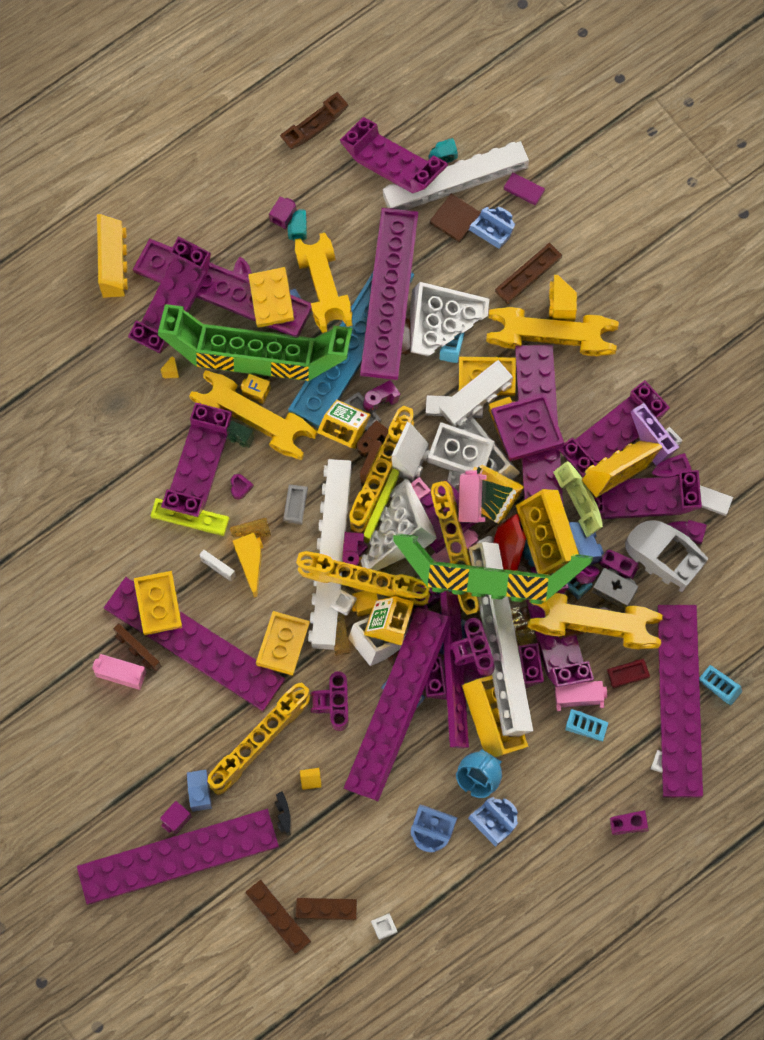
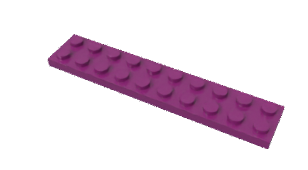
M382 208L360 376L398 380L418 221L417 211Z
M149 238L132 270L136 274L161 283L175 256L170 253L172 247ZM210 263L208 274L196 298L256 322L249 278ZM290 295L295 320L269 325L268 327L298 338L312 312L311 303Z
M553 345L515 346L518 401L546 393L558 424ZM558 448L521 458L524 500L542 489L558 490L563 504V490L553 471L561 466Z
M125 577L103 608L143 634L134 581ZM180 612L182 628L145 635L263 712L286 681L284 677L273 670L257 666L254 658Z
M658 605L657 612L662 614V620L658 622V638L661 640L658 652L663 798H702L703 776L697 605Z
M417 607L343 789L379 801L452 619L450 617Z
M264 809L77 866L86 904L90 905L279 848L269 811Z

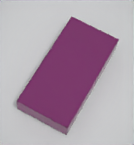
M513 172L504 186L505 191L535 206L545 192V188Z

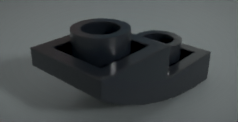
M281 791L276 794L277 801L274 802L278 811H283V813L278 815L279 822L276 824L280 832H285L288 837L291 835L292 830L291 815L285 795Z

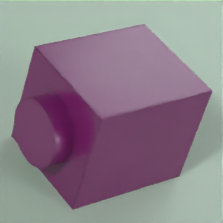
M280 196L269 213L270 222L286 230L293 213L297 211L295 202Z
M175 801L160 817L163 823L161 827L169 834L172 831L177 835L192 816L182 805Z

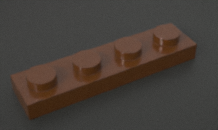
M549 242L495 289V292L509 304L562 258V254Z
M261 879L245 892L295 955L311 943L310 939Z

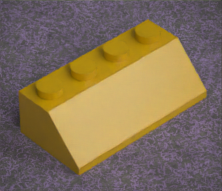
M97 214L98 284L103 298L124 297L125 290H128V279H125V273H128L127 261H124V256L127 255V244H124V239L127 238L126 227H123L122 221Z
M638 441L635 444L630 443L623 451L620 452L618 450L609 459L607 457L602 459L597 466L591 465L587 468L582 482L597 498L645 470L662 449V445L646 441Z
M542 489L516 505L538 574L548 575L555 573L571 561L573 554H579L558 490Z
M492 675L462 685L484 751L496 758L529 747L525 735L503 736Z

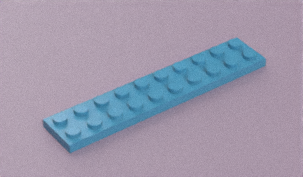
M373 272L351 307L353 326H349L352 328L347 359L310 381H305L288 409V412L301 417L304 421L319 428L324 415L336 399L339 400L362 363ZM411 273L410 283L414 278L413 273ZM342 321L340 326L347 327L346 324Z

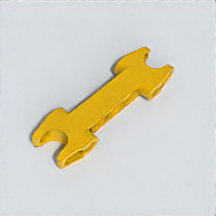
M325 232L319 233L320 240L313 245L304 244L300 238L295 239V253L299 269L309 267L318 297V302L311 303V309L315 324L322 333L327 332V324L333 320H342L347 327L353 326L348 295L338 297L328 263L336 261L331 240Z
M514 307L489 310V318L501 322L505 326L500 332L487 333L486 342L515 349V346H522V341L580 346V353L586 356L597 357L616 354L617 346L603 341L600 336L604 332L618 330L619 322L600 315H585L583 323L527 318L525 317V310Z
M205 370L203 378L213 386V389L207 394L192 391L189 397L193 402L232 412V417L271 437L272 440L269 446L285 456L299 460L303 459L304 452L293 443L300 436L315 439L318 433L301 417L290 412L283 419L236 393L235 390L238 385L233 380L224 375Z
M402 406L397 410L366 482L355 499L349 515L351 531L355 533L365 532L392 471V456L385 455V452L389 450L394 451L407 422L414 426L413 409ZM406 411L410 414V417L406 415L399 417L401 412ZM385 467L387 470L384 473H380L377 469ZM371 484L379 485V487L375 490L371 489L369 486ZM365 523L363 528L358 529L354 527V524L361 526Z
M447 481L434 483L431 487V495L435 512L441 525L450 563L457 564L459 561H463L466 565L472 566L461 523L459 522L458 507L453 489ZM440 486L445 488L446 493L444 496H440L438 493ZM449 507L450 511L444 512V508ZM449 523H453L456 526L454 534H450L447 531ZM454 542H458L461 545L459 553L452 550ZM471 592L458 595L461 608L467 615L480 611L478 597L471 596ZM469 599L475 601V608L469 607Z
M305 551L298 554L296 564L299 566L298 572L305 578L322 583L333 582L388 597H400L414 601L416 606L428 604L430 588L425 585L423 580L402 574L392 575L336 561L327 555ZM304 556H309V557L311 558V559H304V560L301 561V559H302ZM342 571L350 573L347 577H341L339 574ZM364 575L369 579L366 582H361L358 580L359 577ZM384 580L387 582V585L380 587L377 583ZM417 585H424L425 588L419 587ZM415 598H418V599H423V598H425V600L420 602V601H417Z
M555 593L542 604L532 603L545 611V618L530 619L528 628L545 635L564 636L565 629L567 628L623 638V646L631 649H654L661 646V640L649 635L645 625L660 622L662 614L648 608L627 606L625 613L571 605L567 604L568 597L560 593Z
M303 683L292 686L279 699L274 709L230 755L225 756L210 772L207 782L210 784V789L216 795L225 793L274 738L308 706L310 702L309 689ZM300 694L304 695L301 699L296 698ZM271 721L278 722L276 728H269L268 724ZM257 735L265 737L264 741L260 743L255 742L254 739ZM244 749L251 751L248 757L241 756V752ZM217 779L223 780L220 784H215Z

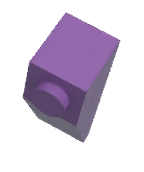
M644 403L631 411L640 440L662 445V449L652 461L657 466L662 461L668 459L679 446Z

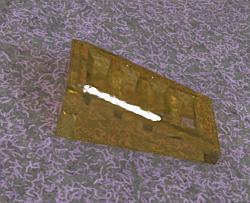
M267 518L229 528L232 537H244L251 533H254L255 537L271 536Z
M520 607L512 608L511 614H517V617L512 618L513 622L517 620L520 622L514 625L517 646L533 643L536 638L532 629L528 628V622L522 614ZM522 627V630L516 631V628Z
M338 612L334 646L335 656L350 654L344 614Z

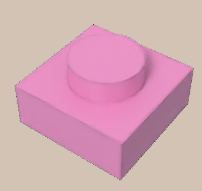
M420 477L411 483L419 500L431 492Z

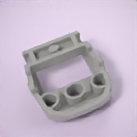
M651 520L640 523L629 534L625 542L628 554L637 563L641 562L646 567L645 571L651 575L653 573L662 578L661 581L668 585L670 582L678 585L680 592L685 590L708 561L707 556L688 536L660 521ZM672 539L685 546L688 552L687 556L674 571L657 559Z

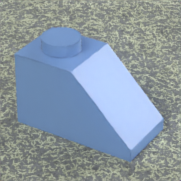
M207 770L187 773L188 794L192 812L212 809L209 784L207 782Z

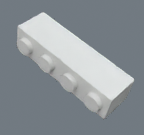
M497 360L439 407V411L451 426L461 427L468 421L467 418L471 414L476 415L479 413L486 402L491 403L497 398L496 394L501 390L504 392L512 385L513 376Z

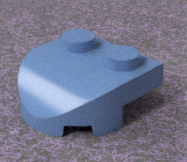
M486 207L481 210L480 216L470 225L469 231L500 249L511 237L515 223H513L512 214L501 207H496V209Z
M492 797L487 799L468 819L496 847L517 826L518 812L515 806L507 799L500 800Z
M420 804L411 827V836L416 846L426 852H435L444 848L452 836L457 817Z

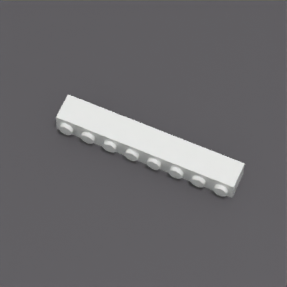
M521 141L517 143L511 142L505 147L494 148L488 153L476 154L471 159L459 160L453 165L447 166L424 190L413 194L396 184H390L383 189V198L390 209L408 210L449 196L451 193L454 194L512 174V172L528 168L529 159Z

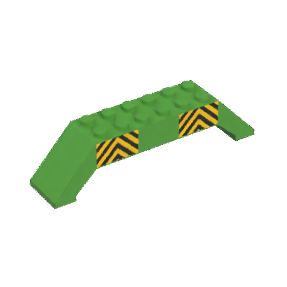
M165 304L158 330L159 337L196 367L310 381L346 360L352 334V328L333 326L332 330L316 338L302 336L296 338L286 334L202 324L186 312L183 306Z
M407 534L393 535V541L425 585L432 588L433 592L443 593L446 590H452V594L457 595L471 592V596L483 597L485 594L491 595L492 599L502 600L505 597H511V601L523 602L524 599H531L530 603L542 604L593 561V556L573 554L571 561L552 575L436 562L417 541L418 536Z

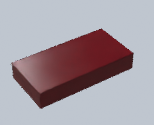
M644 658L607 669L612 689L650 678Z

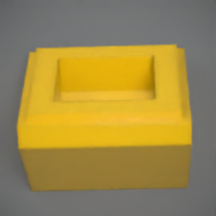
M172 356L160 369L162 377L165 379L179 378L175 358Z
M319 768L300 770L302 790L322 787Z

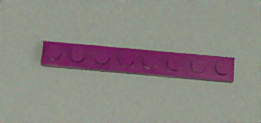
M445 591L440 593L442 615L452 619L443 641L450 747L465 749L469 748L466 697L462 685L465 684L464 665H455L454 652L450 649L452 643L462 640L460 602L457 594Z

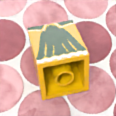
M480 465L478 468L474 467L473 470H476L477 474L487 475L486 479L482 480L481 513L499 524L507 517L524 486L484 465Z

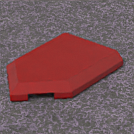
M515 514L499 525L493 543L499 544L504 570H518L525 545L526 536L524 531L521 530L518 514Z

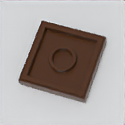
M451 193L431 218L430 224L460 243L469 232L470 225L480 216L481 212Z
M374 441L360 471L361 486H364L382 447V442Z

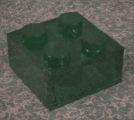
M231 421L226 430L228 439L233 443H239L242 447L250 448L255 438L252 429L234 421Z

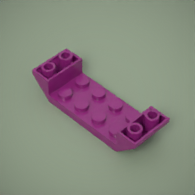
M362 117L340 139L341 144L357 163L412 194L424 190L448 166V163L434 155L426 161L381 136L377 124L365 117Z
M179 236L170 251L175 256L142 321L136 320L128 335L129 338L157 353H161L169 346L166 341L158 336L165 304L183 306L184 310L189 312L209 271L211 253Z
M644 380L631 390L630 397L576 439L570 438L558 450L577 472L584 477L586 469L591 465L597 466L605 457L609 459L613 453L618 450L620 452L623 451L628 444L634 443L639 439L631 415L633 409L644 403L659 421L670 407Z
M195 402L190 417V430L170 490H166L161 508L199 517L206 506L228 438L232 412Z
M699 470L679 471V476L627 479L597 498L593 495L601 519L682 515L702 508Z
M568 584L564 585L556 593L565 595ZM526 599L531 619L545 618V611L541 607L530 603V599ZM534 630L546 675L556 688L594 680L589 661H583L577 636L560 639L559 636L545 635Z
M538 643L518 646L525 689L544 682ZM441 656L436 658L425 689L427 698L447 700L445 662L441 660ZM475 662L464 665L465 684L487 677L479 674ZM484 662L481 664V667L487 668L490 663Z

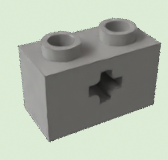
M604 568L593 587L592 593L625 610L637 593L638 586L632 579H624L619 576L617 571ZM616 585L619 586V588L613 590V587H615Z

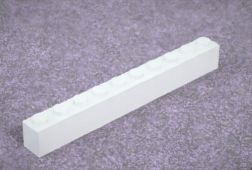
M328 459V465H324V477H327V480L322 485V495H325V502L321 501L320 506L323 520H319V531H322L321 538L317 539V549L320 550V554L343 562L344 533L347 527L352 463L348 460ZM314 580V586H317L316 593L312 594V605H315V611L311 612L310 615L313 631L309 630L308 642H312V648L336 650L339 611L331 608L330 604L339 589H341V584L333 582L322 583Z
M481 542L469 548L472 566L503 569L499 544ZM485 594L483 597H478L484 632L495 665L492 677L503 736H522L533 732L509 598L505 597L502 600L492 599L491 595Z

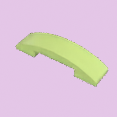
M567 461L553 471L560 487L566 488L581 517L578 522L586 537H590L603 527L601 515L592 493L582 482V477L571 463Z

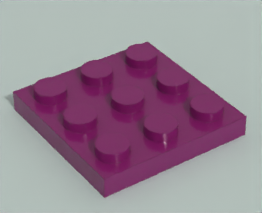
M546 393L491 409L509 461L564 446L565 442Z
M451 485L459 516V492ZM440 486L438 489L440 496H444L446 493L443 486ZM430 492L419 501L434 528L437 539L429 546L437 554L446 547ZM449 507L444 508V512L450 511ZM460 522L463 533L476 524L474 522ZM449 523L447 531L450 534H454L456 526L453 523Z

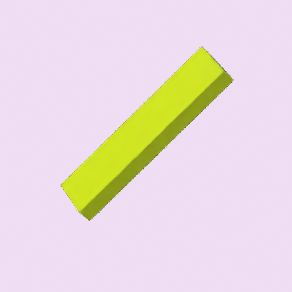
M394 468L365 529L364 542L369 543L374 530H376L380 516L399 478V471Z
M155 499L150 515L151 518L221 536L225 535L230 519L228 516L203 510L199 517H194L161 508L163 500Z

